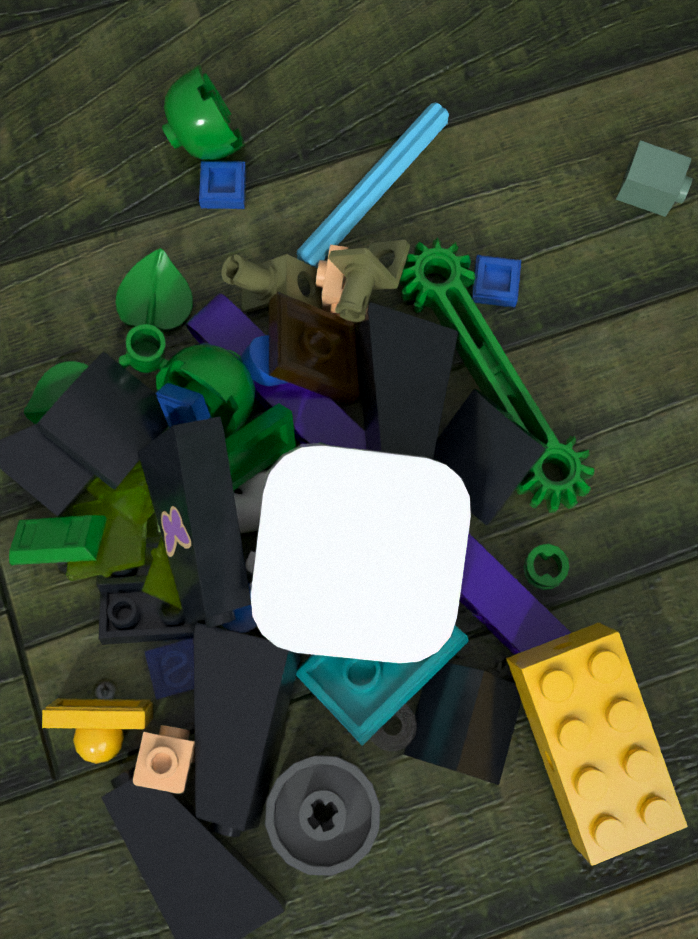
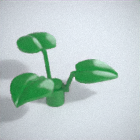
M160 248L145 256L131 268L122 280L116 294L115 304L120 320L125 325L133 327L127 334L126 354L119 358V364L125 369L131 366L136 371L142 373L153 372L157 369L161 370L168 361L165 359L166 342L161 330L171 331L180 327L189 318L193 306L192 292L186 279L173 265L166 252ZM66 361L53 366L45 372L38 381L30 401L24 408L25 417L33 424H37L72 383L88 368V365L76 361Z

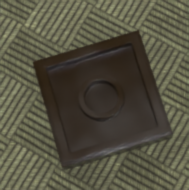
M277 291L269 300V376L351 405L359 398L356 323Z

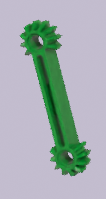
M437 237L433 240L432 248L429 249L419 241L415 245L414 254L408 253L399 285L404 286L401 291L403 301L415 300L413 310L416 314L423 311L425 306L430 307L442 326L457 330L458 336L455 349L480 391L512 415L513 421L548 446V449L516 489L517 494L522 495L531 491L534 496L530 500L529 505L536 508L544 499L546 500L549 513H555L559 509L560 502L568 509L575 507L578 503L577 496L584 497L591 489L585 480L590 479L595 473V468L581 464L589 457V450L582 449L575 452L572 449L576 444L575 436H569L564 444H561L551 430L466 290L475 281V273L468 270L471 263L470 256H456L458 252L456 242L447 249L441 248L442 243ZM430 273H438L444 276L447 281L435 284L427 280L425 276ZM553 463L562 470L563 480L559 482L549 480L542 471V464Z

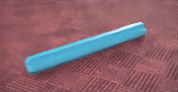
M431 103L301 245L296 253L297 259L318 268L319 260L327 258L330 244L338 245L446 126L449 117L448 111L439 103Z

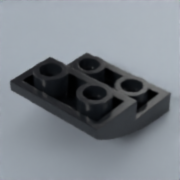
M103 351L54 403L35 428L115 490L140 461L138 451L160 436L169 426L157 399V394Z
M475 388L438 437L433 460L447 465L462 479L470 496L471 513L485 525H489L548 449V446L513 421L512 415Z
M162 537L101 540L97 555L96 586L100 591L98 639L102 645L194 639L196 622L186 623Z

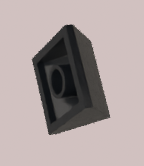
M446 663L422 687L403 755L499 785L521 705V698L516 684L483 670Z

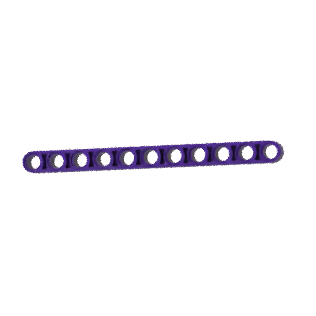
M221 293L185 323L187 329L199 344L207 343L236 352L240 356L253 339L265 336L232 301ZM253 380L255 386L254 398L266 410L280 403L292 411L295 439L300 444L322 442L331 446L366 450L365 431L331 398L291 383L265 386ZM468 533L459 602L513 655L571 633Z

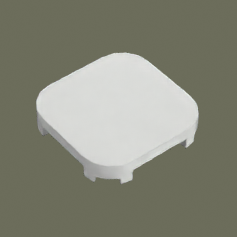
M320 443L300 444V446L282 454L268 470L263 485L251 585L252 616L261 634L277 647L304 654L408 663L421 661L437 653L451 637L458 614L471 518L470 496L462 479L447 465L421 455L413 456L323 445Z

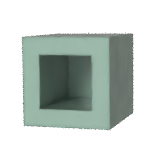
M640 140L628 164L616 200L666 217L675 202L682 204L688 194L693 178L686 176L692 158Z

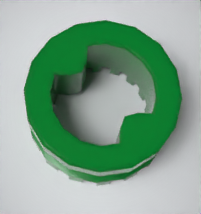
M551 544L539 545L525 559L523 566L524 576L528 583L537 589H553L568 575V558L564 551L557 546ZM540 556L546 561L552 557L558 565L557 577L552 578L548 573L540 577L534 569L535 558Z

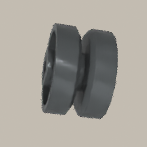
M314 755L293 763L276 779L266 801L265 826L272 847L288 865L308 875L332 876L353 868L370 852L379 831L380 804L373 784L355 764L338 756ZM320 802H323L324 805L329 803L333 808L332 818L326 822H321L314 816V808Z

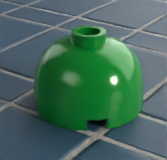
M200 65L187 71L172 83L165 96L163 107L168 122L162 125V129L175 149L183 146L191 156L208 161L229 156L245 146L239 128L234 131L230 128L229 123L231 119L229 115L232 114L207 73H202Z
M207 343L186 347L175 354L156 375L157 390L170 383L202 394L211 418L221 417L225 439L240 429L253 410L255 386L251 374L243 361H241V356L232 350Z

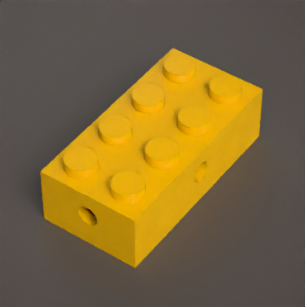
M596 623L506 658L572 843L591 866L688 827L619 631L601 623Z

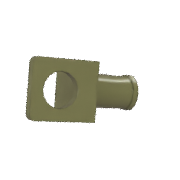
M406 240L375 242L370 244L368 249L355 248L331 251L328 259L346 277L335 312L340 313L339 316L348 321H363L372 290L398 288L410 244ZM394 253V261L386 269L378 259L384 254Z
M234 254V257H228L223 264L222 279L230 285L242 288L241 308L247 313L268 307L269 300L277 291L321 309V288L316 287L318 268L285 254L266 262L255 264L240 255ZM299 273L303 274L309 282L310 295L308 297H305L298 287L297 279Z

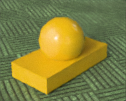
M57 698L42 711V728H76L73 739L76 752L85 761L95 764L108 762L117 756L122 748L124 739L122 729H145L153 720V702L143 699Z

